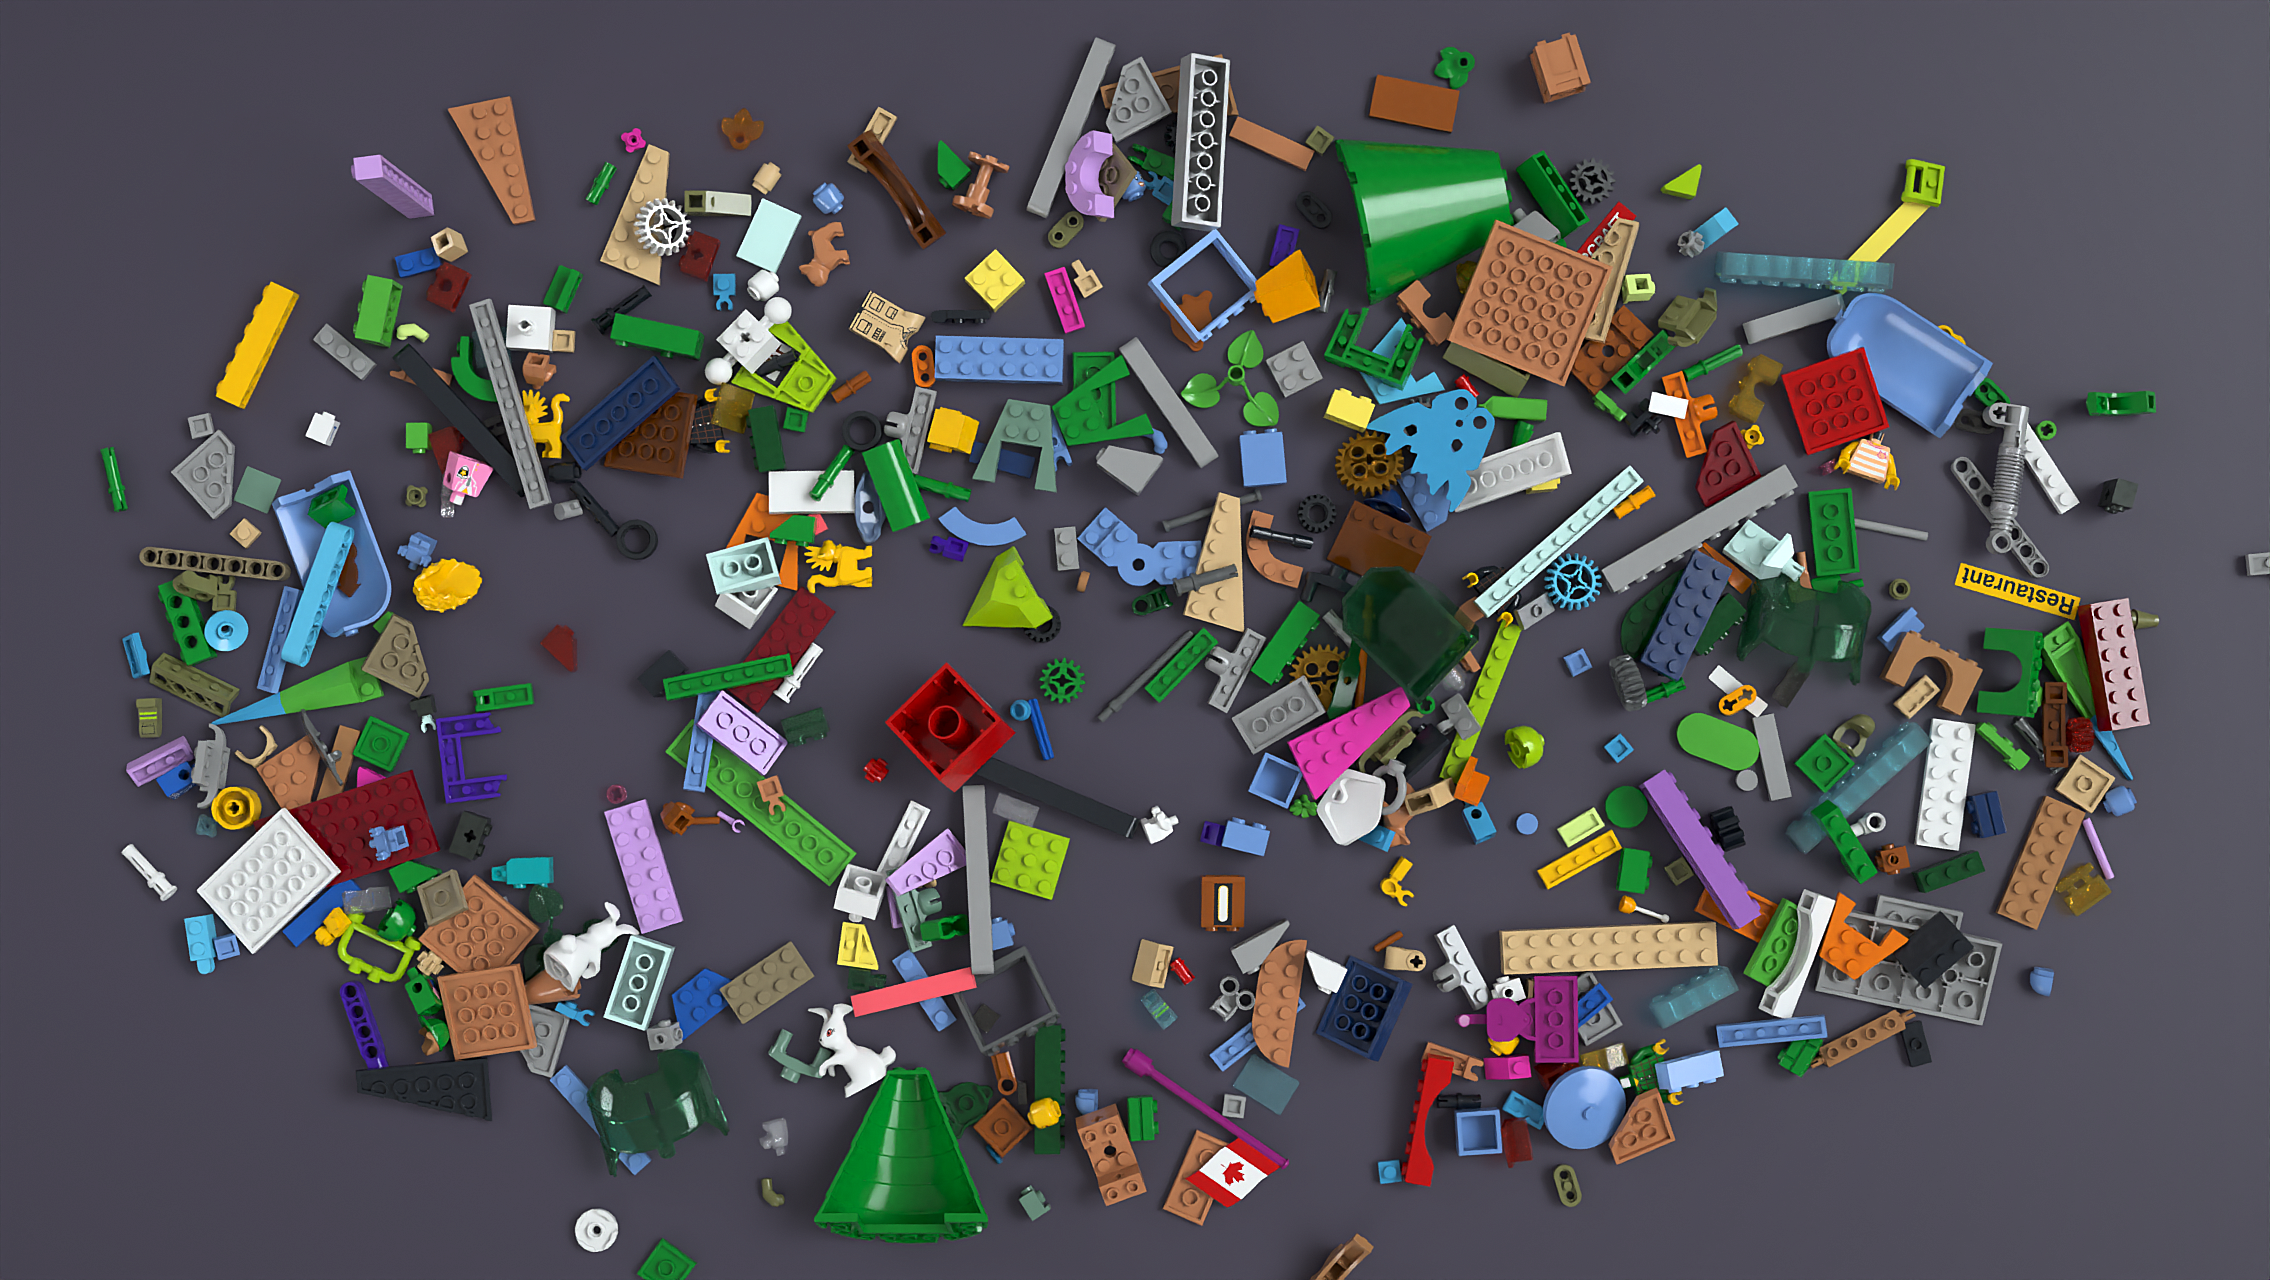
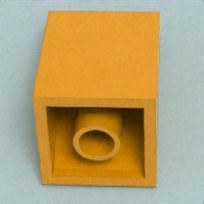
M1301 250L1295 251L1255 281V299L1257 303L1262 304L1264 315L1266 317L1269 316L1272 323L1320 307L1315 275Z

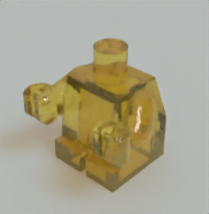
M1466 261L1464 264L1459 263L1456 267V281L1459 291L1463 295H1465L1476 268V262Z

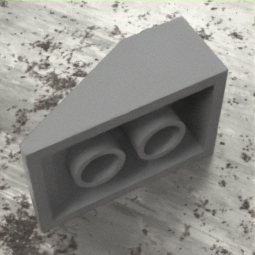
M1286 918L1230 948L1243 974L1247 972L1250 975L1260 969L1259 965L1264 962L1290 925Z

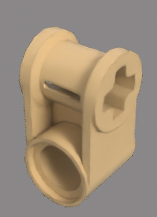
M1392 946L1386 947L1384 964L1386 969L1420 971L1426 965L1423 953L1418 950ZM1417 955L1422 962H1418L1417 966H1414L1410 960L1414 959Z

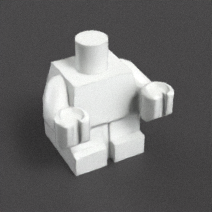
M1158 806L1151 808L1152 819L1147 820L1144 818L1140 820L1146 838L1151 844L1164 839L1173 832L1172 826L1179 823L1176 815L1168 818L1163 811H1160Z

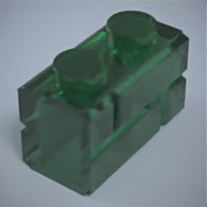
M823 707L781 720L788 744L794 743V747L806 744V739L812 737L815 740L827 737L826 733L830 732Z

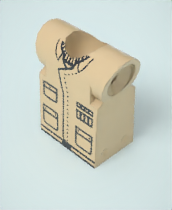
M869 290L848 328L853 333L884 349L900 364L908 350V339L918 333L925 317L904 311Z

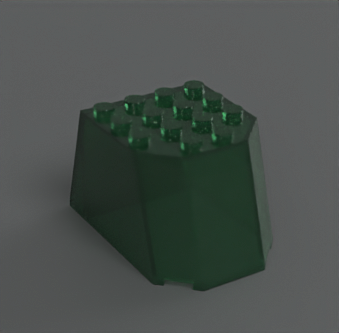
M1402 566L1371 567L1342 598V630L1418 704L1423 702L1479 641V627L1435 584Z

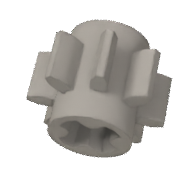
M1691 230L1683 233L1677 244L1681 247L1679 252L1684 256L1689 255L1691 258L1699 255L1703 251L1705 244L1701 240L1703 236L1697 231L1694 233Z

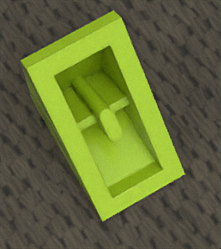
M1698 164L1664 185L1660 190L1665 194L1692 200L1696 195L1702 166Z

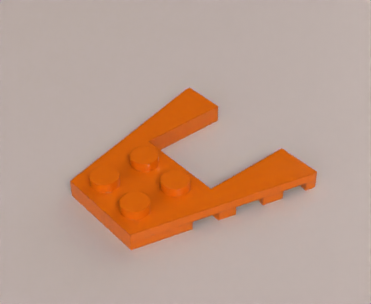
M756 493L726 549L745 544L747 534L759 538L768 537L769 540L775 541V539L770 538V533L791 516L799 514H769V496ZM788 541L779 573L782 584L777 586L798 591V546H796V542Z

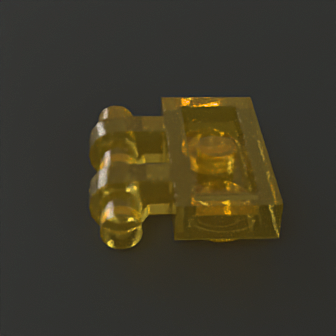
M2090 862L2076 868L2075 873L2069 877L2065 876L2054 887L2059 894L2065 889L2069 892L2063 900L2074 916L2077 917L2112 893L2100 875L2097 874L2091 878L2089 872L2094 870V867ZM2082 878L2085 883L2076 889L2073 884Z

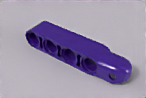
M356 980L343 984L340 988V996L361 1056L366 1061L367 1067H389L385 1056V1046L364 986ZM350 985L354 986L356 989L355 996H351L348 993V987ZM357 1005L361 1006L363 1009V1015L361 1017L356 1015L355 1013V1007ZM363 1026H367L370 1029L368 1037L362 1033ZM370 1046H374L377 1049L376 1057L370 1055Z

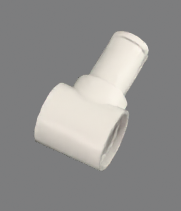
M1869 812L1850 827L1857 837L1862 834L1867 835L1871 832L1881 831L1885 827L1886 821L1880 813ZM1873 816L1878 820L1874 828L1869 824V820Z

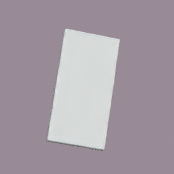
M825 471L769 472V514L854 513V471H841L834 480L833 487L828 488L819 502L813 500L809 492L818 482L819 475Z

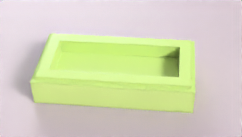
M1593 807L1557 828L1566 846L1570 847L1605 825Z

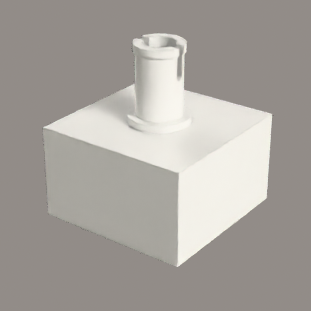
M509 305L506 348L513 351L553 353L552 340L553 330H555L556 311L550 307Z
M848 864L838 887L834 909L850 913L848 918L852 922H860L862 916L875 920L887 885L885 879L887 875Z

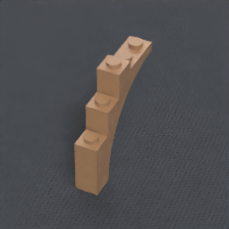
M1355 1234L1345 1244H1340L1330 1253L1321 1270L1313 1275L1310 1280H1344L1371 1253L1374 1246L1364 1237Z

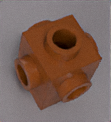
M1894 843L1882 845V849L1877 850L1876 856H1874L1877 869H1880V872H1887L1888 875L1898 874L1900 869L1910 867L1906 846H1894Z

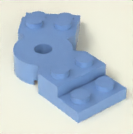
M1106 507L1077 538L1108 567H1118L1121 578L1129 585L1136 587L1148 585L1153 580H1156L1160 585H1173V578L1180 579L1189 576L1190 573H1195L1201 553V540L1158 542L1153 549L1148 545L1137 543V534ZM1137 559L1145 563V567L1141 571H1136L1132 566L1133 562Z

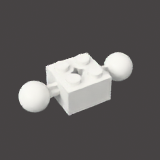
M781 297L770 299L765 305V315L760 321L745 310L716 339L729 352L723 358H714L707 363L705 375L712 384L723 385L727 383L732 376V366L737 361L753 374L781 345L768 329L773 324H783L790 318L792 309L786 299Z

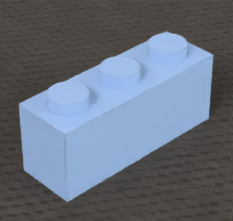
M1705 1050L1655 1064L1659 1089H1668L1669 1093L1679 1092L1681 1087L1684 1086L1686 1088L1697 1087L1699 1082H1716V1078L1724 1076L1718 1050Z

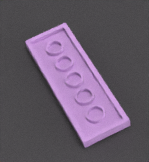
M644 799L604 812L641 933H647L684 921L647 800Z

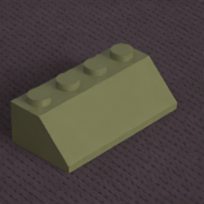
M1450 342L1442 357L1451 364L1459 366L1468 373L1483 379L1488 384L1494 385L1506 394L1516 398L1531 374L1453 342Z

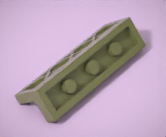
M163 653L152 664L150 683L220 717L229 715L231 703L239 695L240 689L193 666H187L186 663L166 653ZM157 674L162 675L166 681L157 678ZM176 683L182 685L185 690L180 689ZM196 692L201 694L204 700L198 698ZM214 702L224 705L223 709L217 707Z

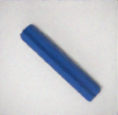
M1037 699L1028 700L1027 702L1031 707L1030 718L1043 760L1052 759L1054 754Z

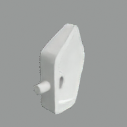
M1346 769L1327 788L1326 793L1317 806V813L1337 844L1349 845L1371 832L1378 825L1386 783L1382 778Z

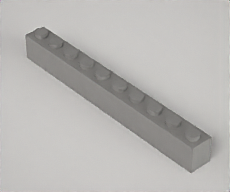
M1784 464L1601 569L1599 573L1610 592L1617 591L1620 594L1630 588L1628 586L1629 583L1633 581L1639 583L1648 578L1646 574L1654 570L1656 573L1666 567L1665 563L1672 559L1673 562H1676L1683 558V552L1688 549L1693 552L1702 547L1701 542L1707 538L1712 541L1721 536V530L1727 528L1729 531L1740 525L1738 523L1740 519L1745 517L1748 520L1758 514L1756 510L1764 507L1766 510L1775 505L1776 502L1774 500L1780 496L1785 499L1794 494L1793 489L1798 487Z

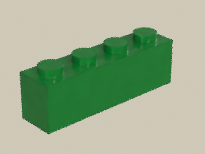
M1544 150L1531 156L1516 168L1521 179L1531 191L1532 196L1543 209L1544 214L1549 218L1553 226L1560 231L1562 239L1590 221Z
M1298 601L1252 666L1250 672L1269 685H1272L1273 682L1277 684L1284 675L1281 672L1285 665L1289 667L1296 656L1293 653L1297 647L1302 649L1308 638L1305 636L1309 630L1314 632L1320 621L1317 619L1320 615Z

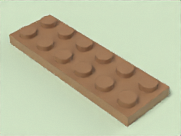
M2043 797L1995 913L2037 930L2086 812L2051 797Z

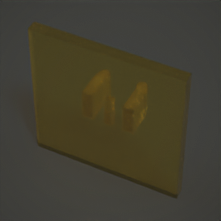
M722 382L711 424L744 434L747 425L746 416L749 415L748 410L752 407L755 393Z

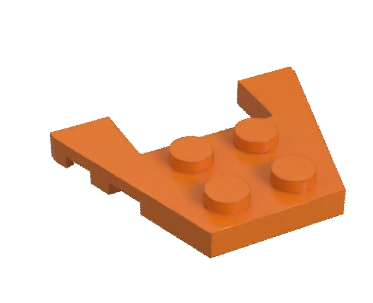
M1838 892L1818 955L1855 980L1904 945L1909 939L1891 927L1879 945H1877L1844 922L1856 903L1841 892Z

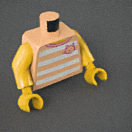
M1879 431L1871 433L1869 440L1859 439L1858 441L1851 442L1841 451L1839 460L1834 466L1835 470L1840 466L1843 471L1842 474L1847 472L1879 484L1885 482L1886 479L1885 489H1888L1891 484L1896 491L1900 484V480L1896 476L1893 455L1890 453L1889 447L1881 445L1884 433Z

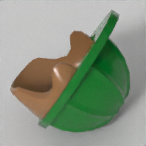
M419 1015L418 1020L422 1026L419 1034L425 1037L421 1047L423 1053L428 1056L438 1051L441 1052L450 1037L447 1025L442 1020L434 1018L426 1020L422 1015Z

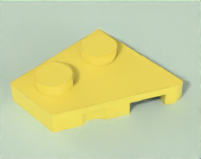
M843 922L837 964L878 970L879 965L865 924Z

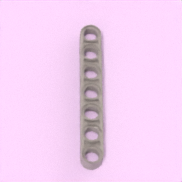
M1959 457L1953 460L1951 463L1952 473L1991 523L1994 519H1992L1990 514V506L1983 505L1982 497L1989 495L1991 498H1995L1992 496L1995 494L1992 492V488L1968 458ZM1958 461L1966 463L1967 469L1964 473L1956 469ZM1971 478L1979 480L1980 485L1978 489L1970 488L1969 481ZM2014 519V521H2011L2013 526L2010 528L2017 531L2018 537L2016 540H2013L2010 550L2031 577L2041 578L2046 576L2049 571L2047 561ZM2024 545L2028 546L2031 550L2028 557H2023L2020 553V549ZM2036 562L2043 565V572L2041 574H2036L2033 571V565Z

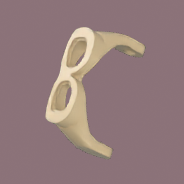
M263 725L259 728L267 737V746L261 756L255 759H248L240 751L237 750L235 752L242 761L252 765L254 768L260 766L266 759V756L270 755L278 746L272 734Z

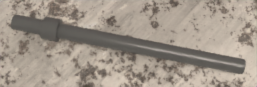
M1188 630L1119 697L1113 698L1108 703L1109 706L1098 716V719L1104 723L1114 712L1117 713L1122 708L1121 705L1195 635Z

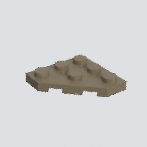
M1112 141L1113 155L1103 162L1099 171L1098 181L1102 193L1106 196L1114 197L1115 208L1137 174V171ZM1096 217L1101 222H1106L1107 218Z
M393 613L361 666V670L419 698L429 682V677L412 622Z

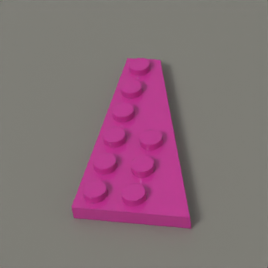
M1402 686L1287 742L1314 800L1411 706Z

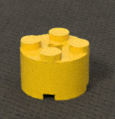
M242 786L228 787L220 791L214 798L211 807L212 815L216 822L226 829L248 828L253 825V821L259 819L261 801L257 793L250 788ZM234 806H239V810H234Z

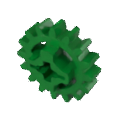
M1056 658L1054 659L1055 664L1053 666L1049 662L1047 663L1048 670L1042 669L1045 677H1040L1039 680L1044 681L1045 684L1040 686V688L1047 689L1044 695L1048 696L1051 694L1052 702L1059 698V704H1062L1063 699L1070 703V697L1078 698L1077 691L1083 692L1080 685L1086 682L1081 680L1080 677H1083L1085 674L1078 672L1081 666L1074 667L1073 660L1068 664L1066 663V658H1063L1062 663H1059ZM1060 667L1058 674L1049 676L1055 668ZM1067 668L1073 670L1077 678H1071L1067 674ZM1061 675H1065V679L1073 682L1065 683L1064 687H1060V683L1052 680L1059 679ZM1049 684H1054L1058 688V694L1050 689ZM1069 686H1076L1071 693L1065 695L1066 689Z

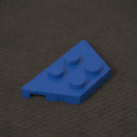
M705 968L672 994L677 1022H679L683 1032L682 1041L729 1004L719 989L731 982V979Z

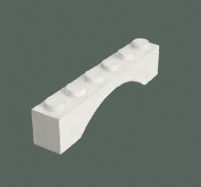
M1804 889L1797 906L1798 933L1793 953L1782 973L1766 988L1759 1009L1781 1018L1792 1017L1834 908L1835 900Z

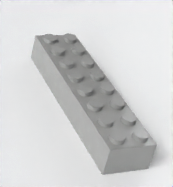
M1190 53L1181 58L1171 226L1208 232L1221 227L1230 60L1195 53Z

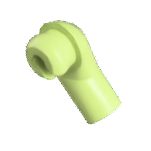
M414 323L400 325L396 332V336L400 340H405L408 336H415L421 342H425L429 337L426 331Z

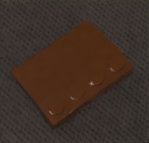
M1355 500L1326 560L1403 595L1432 536Z

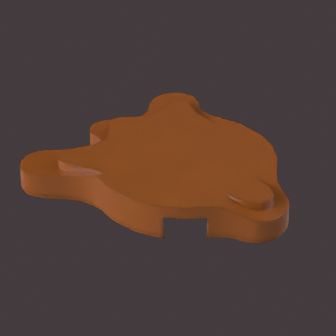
M1208 290L1203 291L1198 297L1184 294L1182 296V304L1177 305L1198 332L1212 322V316L1209 312L1212 293ZM1161 301L1160 307L1170 318L1174 336L1188 345L1192 351H1200L1203 348L1204 342L1200 339L1195 343Z

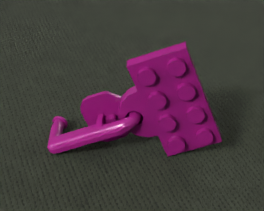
M1533 976V998L1525 999L1518 1005L1510 998H1495L1488 1002L1486 1014H1457L1454 1018L1455 1022L1461 1027H1467L1469 1024H1487V1035L1496 1042L1512 1041L1518 1034L1527 1040H1533L1535 1063L1579 1062L1577 976Z

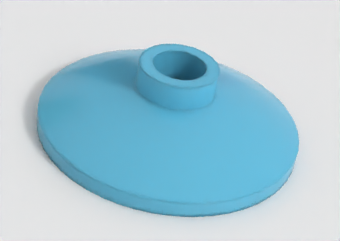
M219 611L208 619L204 629L205 638L209 645L216 650H234L241 646L247 638V622L241 614L235 611ZM224 625L228 626L226 631H221Z

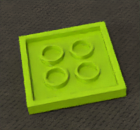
M1009 820L991 882L1052 900L1070 838Z

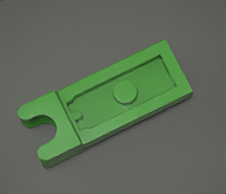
M1979 722L1975 726V731L2005 757L2003 761L2014 771L2016 769L2020 771L2030 760V757L2021 749H2014L2012 747L2013 743L2004 736L2001 738L1996 733L1997 729L1989 722Z

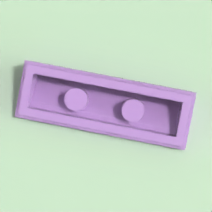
M182 736L129 762L126 771L137 787L180 764L195 759L186 738Z

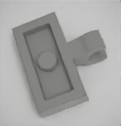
M1459 693L1441 705L1449 719L1439 723L1436 728L1444 736L1455 728L1460 737L1465 741L1482 729Z

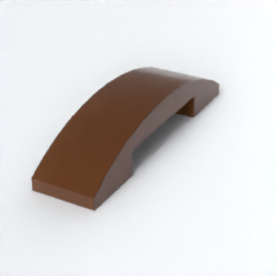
M2044 682L2042 743L2044 762L2047 768H2068V746H2066L2065 732L2067 682Z

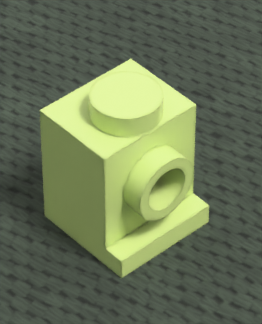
M1650 274L1625 275L1621 286L1623 303L1650 300L1651 296L1655 293V284L1651 281Z

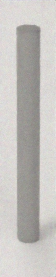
M1854 518L1855 527L1925 541L1928 538V532Z

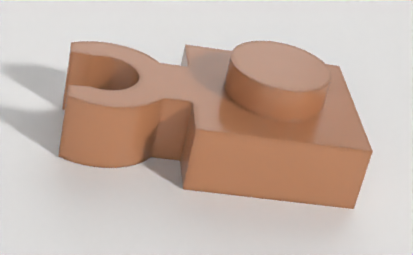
M778 775L757 782L763 802L770 801V814L775 815V805H779L782 812L786 811L785 804L779 800V797L784 796V792Z

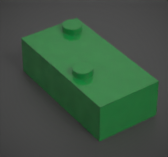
M616 313L610 338L615 341V345L660 352L661 357L673 359L674 355L700 361L705 336L698 330Z

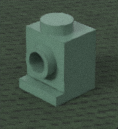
M1029 1185L1020 1191L1022 1195L1019 1196V1201L1032 1221L1051 1209L1049 1203L1044 1204L1046 1199L1040 1190L1036 1191L1034 1187Z

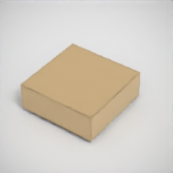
M553 330L552 351L574 353L575 331Z

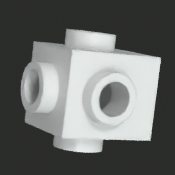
M1503 976L1496 979L1497 983L1492 984L1494 990H1491L1493 999L1510 998L1518 1005L1517 1001L1526 998L1521 981L1517 976L1512 978ZM1509 989V993L1505 995V991Z

